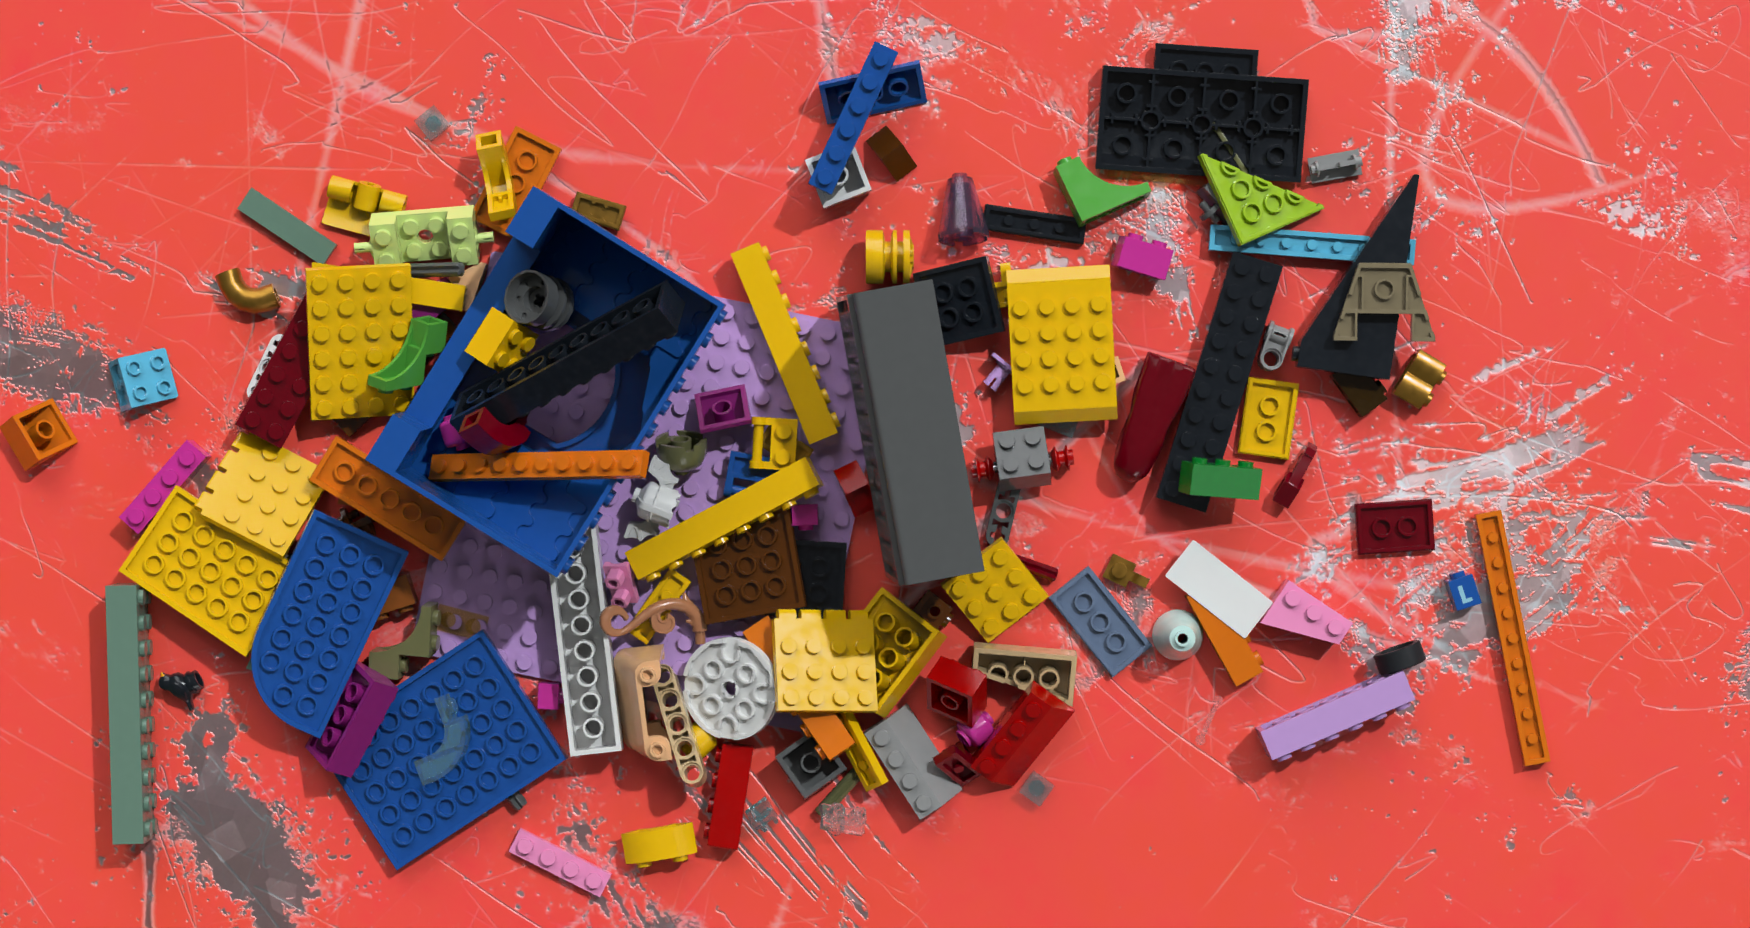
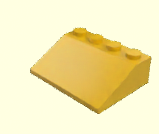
M881 587L864 610L868 611V619H873L878 702V711L875 713L886 718L947 636Z

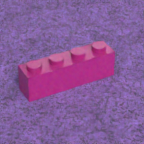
M186 440L119 518L137 534H143L174 487L178 485L184 489L212 456L194 440Z

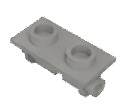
M1358 149L1307 158L1312 184L1362 175L1361 166H1363L1362 157L1359 156Z

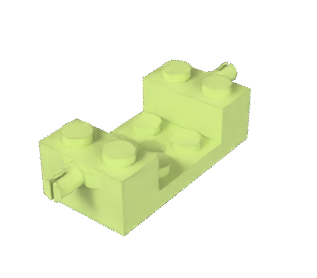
M474 205L371 213L369 222L370 240L369 242L354 243L355 254L370 252L375 265L452 258V262H462L464 265L479 264L481 252L479 243L494 242V232L478 233ZM421 230H429L433 237L428 240L422 239L419 236V232Z

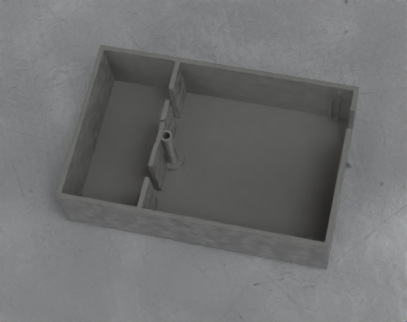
M933 279L836 297L886 577L900 586L985 571Z

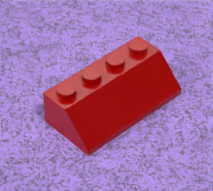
M1033 680L994 728L989 738L973 754L970 767L990 782L1014 786L1075 710Z

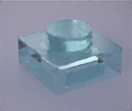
M435 105L414 121L431 142L451 126Z
M1033 770L1019 792L1038 806H1041L1055 785Z

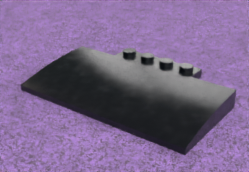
M1155 43L1153 69L1102 65L1095 169L1206 176L1197 156L1204 153L1219 162L1223 161L1239 168L1233 159L1237 154L1248 170V174L1252 176L1255 175L1270 181L1301 183L1309 79L1257 76L1259 50ZM1219 127L1228 141L1222 142L1214 130H1218ZM1224 144H1229L1232 147V156L1228 152Z

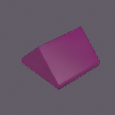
M745 384L694 394L701 434L752 423Z

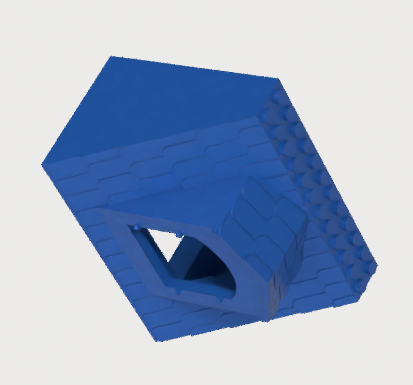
M533 186L505 231L513 236L407 410L391 416L365 460L550 574L558 577L561 573L566 574L575 561L571 557L574 551L580 552L589 538L585 535L589 527L594 529L603 516L599 512L603 505L609 506L617 493L613 488L617 482L622 484L625 479L433 482L428 479L432 454L481 453L473 447L457 451L456 447H446L439 426L444 422L443 417L452 414L460 392L498 372L465 352L488 312L494 307L508 315L504 304L505 290L510 280L517 273L524 270H535L562 279L568 283L573 291L575 302L573 312L566 324L573 329L585 325L665 280L671 284L685 302L678 332L675 336L668 340L663 339L657 342L648 351H640L628 362L624 363L622 361L615 365V383L610 401L602 415L589 429L573 439L556 443L526 424L525 427L531 432L528 439L504 453L643 450L645 447L640 444L646 437L648 439L651 438L658 427V424L655 423L658 415L664 416L672 404L668 400L673 392L678 393L686 381L682 376L687 369L693 370L700 359L696 355L701 346L704 348L708 346L714 336L710 332L714 324L720 326L728 312L724 310L726 304L550 194Z

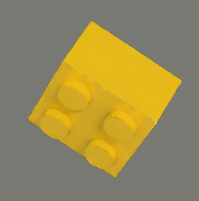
M492 307L468 344L465 352L499 372L526 357L528 352L534 347L539 335Z

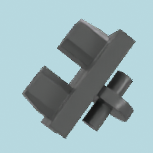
M1208 183L1200 187L1196 193L1203 200L1199 206L1204 213L1199 218L1202 221L1210 218L1214 224L1221 221L1223 225H1228L1210 184Z

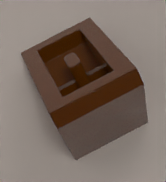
M887 125L866 140L897 182L917 167L903 144Z

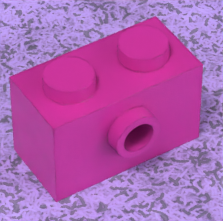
M1129 232L1128 236H1119L1111 266L1157 280L1166 279L1174 250L1167 249L1166 243L1152 240V243L1142 241L1143 236Z

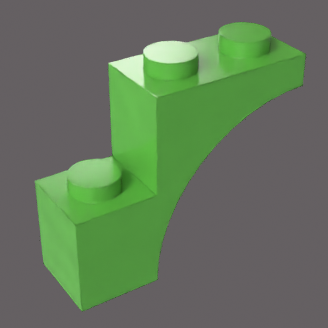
M430 315L411 318L409 331L401 350L386 367L368 375V385L377 388L378 392L384 394H391L394 390L398 389L411 390L414 386L422 385L424 382L426 357H433L435 353H441L445 348L448 322Z

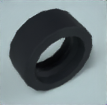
M1419 640L1390 647L1373 656L1380 675L1395 673L1426 660Z

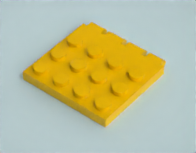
M239 432L231 445L234 451L228 450L218 466V469L222 472L215 471L205 487L210 493L203 491L194 508L201 512L200 518L283 560L325 491L309 480L318 465L283 447L279 448L252 433L248 435L244 432Z
M777 609L776 618L771 620L775 711L877 712L873 619H868V611L849 610L848 619H846L845 610H824L823 619H821V610L800 609L798 613L799 618H797L795 609Z

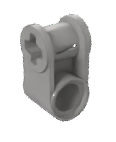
M1272 320L1269 321L1257 356L1258 366L1262 370L1273 371L1281 366L1286 351L1293 339L1294 328L1287 329L1276 325ZM1267 352L1275 355L1276 363L1274 366H1268L1264 362V355Z

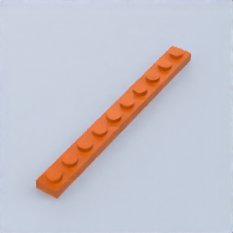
M646 450L513 452L493 456L483 453L432 454L428 479L433 482L646 478L650 452Z
M1501 510L1474 514L1523 765L1530 766L1550 762Z

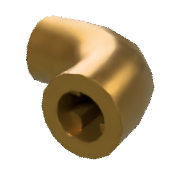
M239 268L230 269L215 276L219 289L227 302L238 310L256 314L269 312L281 307V302L273 283L259 288L250 287L243 280Z

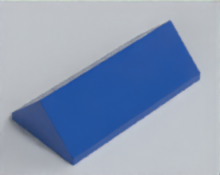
M919 60L892 66L870 115L927 102ZM860 73L818 82L827 124L838 121Z

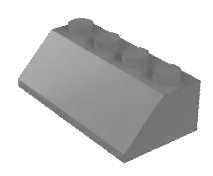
M905 704L864 731L868 741L920 820L943 806L963 790L957 782L935 766L933 757L938 755L939 752L908 704Z

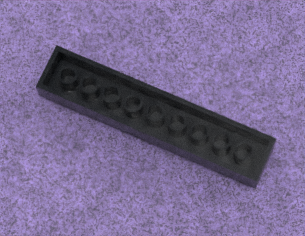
M1235 251L1232 252L1198 359L1195 375L1187 394L1155 497L1206 513L1211 496L1188 495L1178 491L1182 461H1192V457L1207 458V463H1215V459H1223L1283 266Z
M667 280L659 283L460 392L449 422L459 432L464 417L483 407L505 425H508L516 418H524L531 410L538 406L540 408L546 406L553 398L559 395L565 396L577 385H585L594 376L609 372L616 364L622 361L624 363L628 362L640 351H648L657 342L663 339L668 340L675 336L678 332L685 302Z

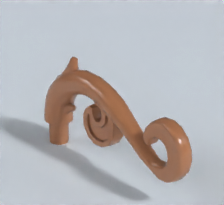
M685 592L682 593V599L667 598L651 604L621 629H614L611 625V619L615 615H619L624 621L628 620L629 616L622 607L610 605L601 612L599 617L602 631L611 637L625 635L648 619L653 631L667 634L675 627V619L670 613L666 614L664 620L660 618V614L667 610L680 611L689 618L686 619V623L690 624L692 632H695V644H705V631H708L702 611L689 599Z

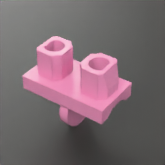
M605 562L603 565L606 576L605 584L610 589L612 596L611 604L627 608L629 603H638L640 598L634 581L636 575L629 562L619 564Z

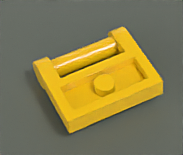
M751 417V424H754L752 460H749V468L781 470L796 462L798 419ZM764 425H772L770 461H762Z

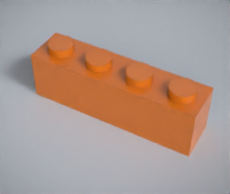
M1184 595L1236 687L1263 672L1261 665L1264 662L1258 651L1252 652L1248 643L1252 642L1249 635L1243 638L1190 595Z

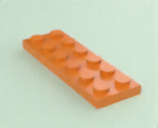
M335 436L309 480L428 554L443 561L465 526L466 521L366 461L365 459L368 454L339 436Z

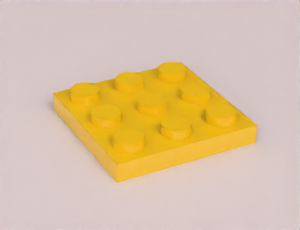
M1002 536L981 551L985 571L949 577L941 582L943 589L988 643L1049 597L1048 593Z

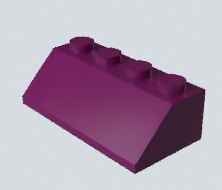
M357 661L321 738L311 735L305 748L326 771L351 778L358 768L367 747L371 744L379 725L383 722L384 716L399 689L388 677Z

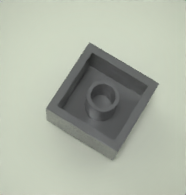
M805 735L775 756V760L804 800L847 770L839 757L831 762L827 758L822 760L814 749L817 743L813 737L807 738Z

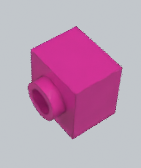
M797 504L792 507V526H798V530H814L813 525L819 524L818 504Z
M539 682L537 709L558 710L560 704H564L561 682Z

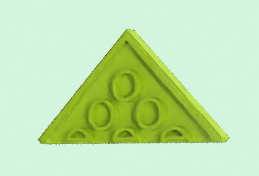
M1203 153L1197 156L1238 247L1324 209V206L1320 203H1314L1305 199L1304 196L1287 189L1284 190L1255 175L1252 176L1240 171L1239 168L1223 161L1219 162L1208 157L1207 154Z

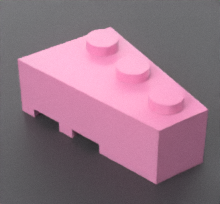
M1287 579L1284 580L1272 598L1273 604L1259 620V623L1335 644H1340L1353 624Z

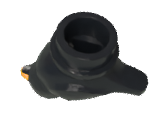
M194 670L192 672L187 671L185 674L177 672L171 675L161 672L159 679L160 688L170 691L173 695L186 702L190 711L194 710L193 694L199 693L204 688V681L199 672Z

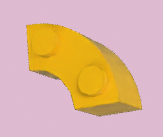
M693 822L673 823L621 834L626 864H637V868L652 866V861L670 858L673 859V862L688 860L689 854L697 853Z

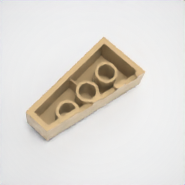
M974 642L972 669L980 670L989 679L1007 683L1024 691L1034 680L1067 705L1073 707L1077 666L1076 650Z

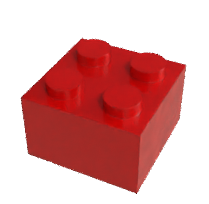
M941 656L926 677L927 709L973 728L987 707V675L978 669L962 665L954 659Z

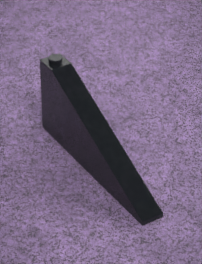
M1414 174L1410 176L1299 339L1298 345L1293 346L1291 361H1295L1294 367L1385 381L1390 380L1399 314H1358L1357 341H1333V334L1358 263H1407L1419 175Z

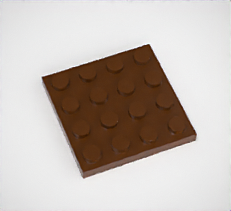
M781 508L773 512L774 517L768 521L760 523L758 520L750 524L751 529L740 535H737L736 532L728 536L729 541L718 547H715L713 544L705 548L706 553L694 559L705 625L775 613L777 609L807 607L790 509L783 511Z

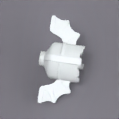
M657 455L653 456L648 471L657 478L659 483L651 481L642 489L636 487L631 502L636 503L637 515L645 519V521H630L624 538H636L641 542L648 535H659V525L669 529L670 522L668 520H671L674 514L672 509L678 507L680 500L677 499H680L681 494L673 488L678 483L679 478L673 476L670 465L661 461Z

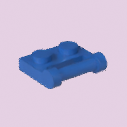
M731 451L723 496L730 497L747 488L733 485L734 477L759 482L779 470L749 468V460H752V454ZM762 456V461H770V457Z

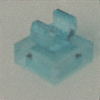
M766 796L745 811L756 830L768 831L765 825L771 820L775 824L778 823V815Z

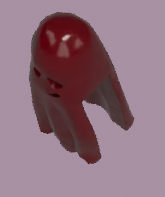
M1150 351L1147 352L1134 388L1130 413L1121 430L1114 456V469L1117 476L1128 482H1137L1146 477L1162 450L1167 430L1180 410L1195 375L1194 368Z

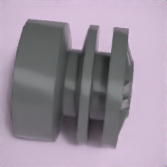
M524 270L517 273L510 280L504 296L505 310L511 319L517 323L532 326L543 331H554L566 324L573 312L575 302L573 291L568 283L562 279L535 270Z

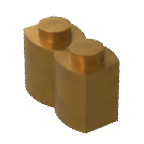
M1418 349L1391 393L1417 409H1420L1422 405L1427 407L1434 396L1431 393L1434 385H1440L1447 375V372L1444 370L1447 365L1423 350Z

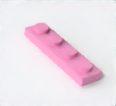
M520 828L509 849V852L598 897H601L612 875L611 872L523 828Z

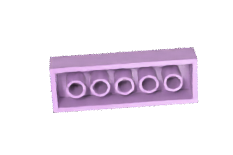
M1403 670L1387 675L1379 674L1259 725L1255 729L1266 755L1271 760L1277 759L1278 762L1292 757L1291 752L1301 749V752L1314 748L1316 746L1315 742L1324 739L1327 742L1339 737L1338 732L1345 729H1348L1349 732L1363 727L1362 722L1372 719V721L1380 720L1387 716V711L1406 709L1411 706L1410 702L1415 700V697Z

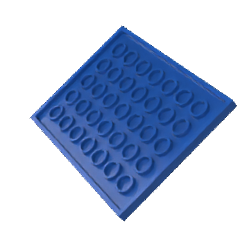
M482 629L397 685L396 687L399 690L396 693V697L389 706L383 722L379 725L371 744L367 747L352 777L334 774L395 869L398 870L568 757L486 631Z

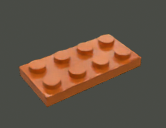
M515 126L505 148L514 184L517 213L533 186L541 190L543 189L562 149ZM485 186L474 207L476 221L512 238L513 236L505 231L514 217L491 222L488 214Z

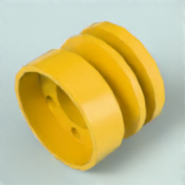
M866 230V284H883L885 272L891 273L893 284H897V272H903V284L910 283V277L914 270V244L910 237V230H903V241H897V230L892 231L891 241H885L883 230Z

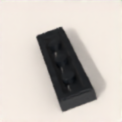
M985 204L982 230L1083 245L1086 225L1079 227L1075 218L1071 216Z

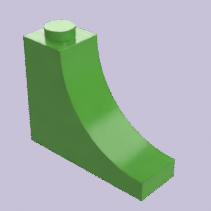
M1071 156L1061 159L1057 162V166L1053 171L1079 227L1141 201L1151 193L1148 182L1134 186H1120L1101 180L1086 168L1079 156L1074 159Z

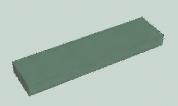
M252 187L237 208L317 263L326 264L338 246Z

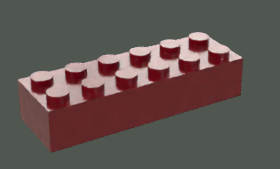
M306 292L235 421V425L279 448L283 447L310 397Z

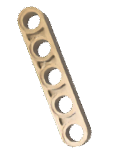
M660 664L661 673L670 672V678L665 683H659L658 681L653 687L680 776L687 785L697 788L706 782L707 772L678 677L670 666ZM677 696L678 701L676 705L666 707L668 697ZM678 720H684V728L679 732L673 731L674 723ZM685 744L692 745V752L689 755L682 756L680 754L682 746ZM694 768L699 769V777L696 780H688V772Z

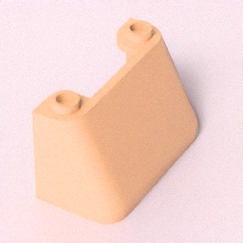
M664 644L621 649L616 653L613 664L624 742L631 749L653 761L672 760L674 754L667 730L661 725V720L648 721L643 688L655 685L661 678L660 663L661 660L665 659Z

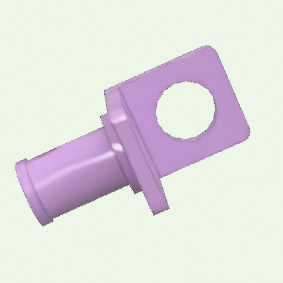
M993 352L991 356L997 360V365L983 382L989 386L993 379L996 378V381L990 387L996 392L1009 374L1012 375L1011 365Z

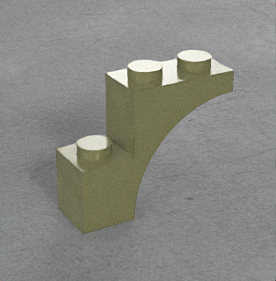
M428 601L421 606L418 623L405 641L397 645L376 647L369 652V667L389 679L399 680L409 670V658L406 656L429 658L435 654L440 647L437 625L439 626L441 622V610H438V602Z

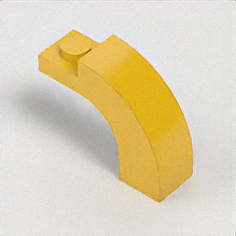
M501 130L475 135L476 150L486 186L490 220L492 222L514 217L517 209L516 196Z

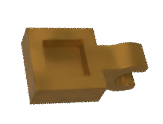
M1114 553L1102 576L1125 588L1129 581L1146 588L1150 580L1134 572L1137 564Z

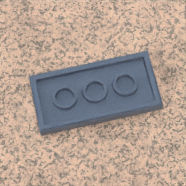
M1089 566L1085 567L1048 597L1112 678L1153 646Z

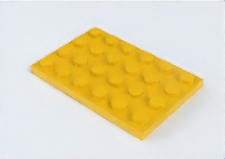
M410 263L305 268L311 420L392 416L396 413L405 412L415 397L414 387L411 390H394L391 394L380 393L377 388L368 385V375L386 367L399 353L406 340L412 318Z
M176 485L118 571L243 656L248 657L251 653L257 627L289 560L285 557L281 560L200 518L201 512L194 508L198 498Z

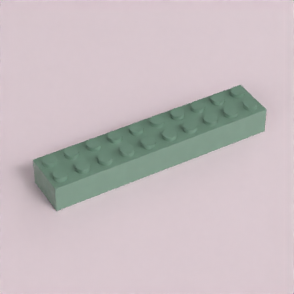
M117 583L105 586L112 844H144L153 839L154 834L158 832V821L154 819L153 811L157 807V794L153 793V783L156 782L157 774L156 768H152V757H155L156 745L155 742L151 741V732L155 730V718L151 716V706L154 705V692L150 691V681L153 680L154 671L153 666L149 665V655L153 653L152 640H149L148 629L152 628V616L148 614L151 593L137 583Z

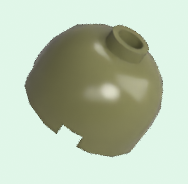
M677 430L679 436H669V432L658 435L655 439L656 455L661 461L670 465V470L674 474L687 475L690 473L689 471L695 470L703 463L707 452V438L703 439V434L700 432Z

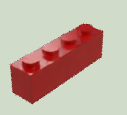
M724 741L722 747H717L715 762L720 764L718 773L713 772L711 784L712 788H716L715 797L709 798L707 813H712L711 823L705 824L703 837L708 839L707 845L738 850L754 746Z

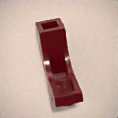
M483 407L464 417L458 433L477 451L493 456L502 454L524 443L531 432L525 427L528 415L521 419L516 418L508 425H505Z

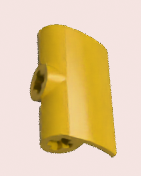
M332 175L327 189V197L329 198L322 223L370 236L369 222L371 213L405 211L408 196L382 189L376 183L368 181L356 182Z

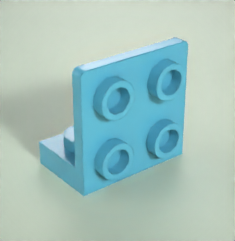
M165 348L117 358L108 363L121 412L178 397Z

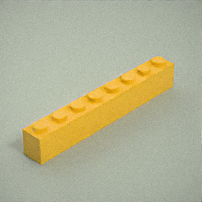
M757 242L731 253L733 262L809 445L837 434V428L841 426L836 413L830 414L827 404L831 403L826 389L820 390L817 380L821 379L816 365L810 366L807 356L811 355L806 340L801 342L797 334L801 331L796 317L791 318L787 309L791 308V304L786 293L781 295L777 285L781 284V280L777 270L771 271L767 261L772 260L767 246L761 247L760 243Z
M804 457L625 552V555L637 579L641 581L647 580V583L661 577L660 572L667 568L670 571L675 570L684 564L682 560L690 556L692 559H695L706 553L705 548L713 544L715 547L726 543L729 541L728 536L736 532L737 535L749 531L751 529L750 524L758 520L760 523H763L774 517L773 512L781 508L783 511L794 507L797 505L796 500L803 496L805 499H809L819 493L818 489L824 485L811 459Z

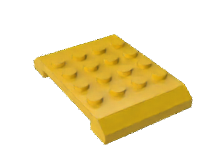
M1110 265L1006 270L1015 425L1118 419Z

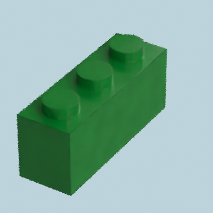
M1192 457V461H1182L1179 492L1188 495L1259 500L1263 469L1253 467V462L1238 461V465H1232L1230 460L1215 459V463H1207L1208 459L1201 457Z

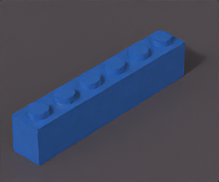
M876 41L874 42L808 182L809 185L830 195L833 194L897 58V51Z

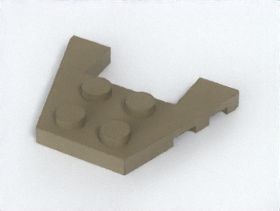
M1358 263L1333 334V341H1357L1358 314H1410V342H1435V335L1422 301L1412 264Z

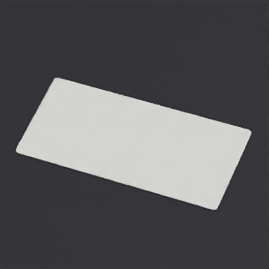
M1195 540L1191 541L1165 575L1243 638L1248 636L1273 604L1269 598Z

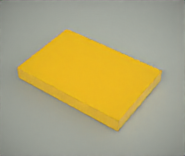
M1248 377L1237 453L1289 460L1299 390L1298 383Z

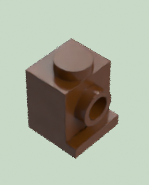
M929 589L913 608L915 613L936 629L940 625L945 628L954 616L950 613L953 608ZM934 606L940 609V613L937 616L930 614V609Z

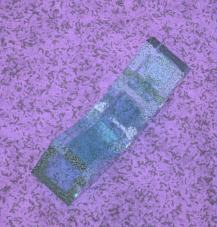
M449 693L434 699L445 730L444 740L440 748L435 753L414 761L422 786L439 780L453 771L462 761L469 746L470 723L468 715L465 714L457 717L458 706L453 697L450 698Z

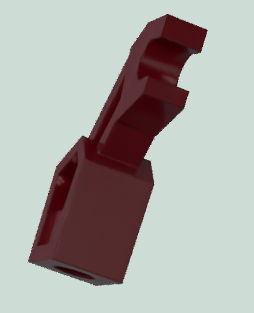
M1308 442L1303 454L1299 456L1293 471L1286 473L1274 492L1273 501L1287 509L1289 508L1303 485L1304 479L1302 477L1314 458L1317 446Z

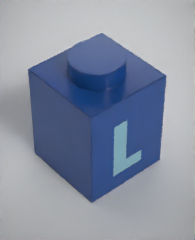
M1464 570L1449 574L1450 579L1444 580L1453 610L1459 611L1482 603L1473 574H1465Z

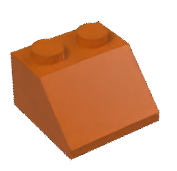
M53 398L12 416L0 426L1 432L25 471L48 461L78 443L77 438Z

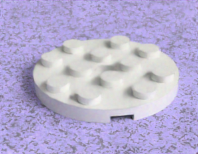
M722 637L703 644L689 658L683 676H685L683 698L691 717L704 731L717 738L741 740L755 735L770 723L776 713L774 667L768 656L758 646L742 638ZM728 682L736 684L735 695L727 692L726 685Z

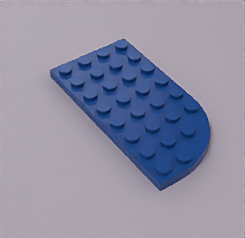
M313 509L257 627L251 648V668L258 692L270 710L287 724L317 738H321L409 552L316 509Z

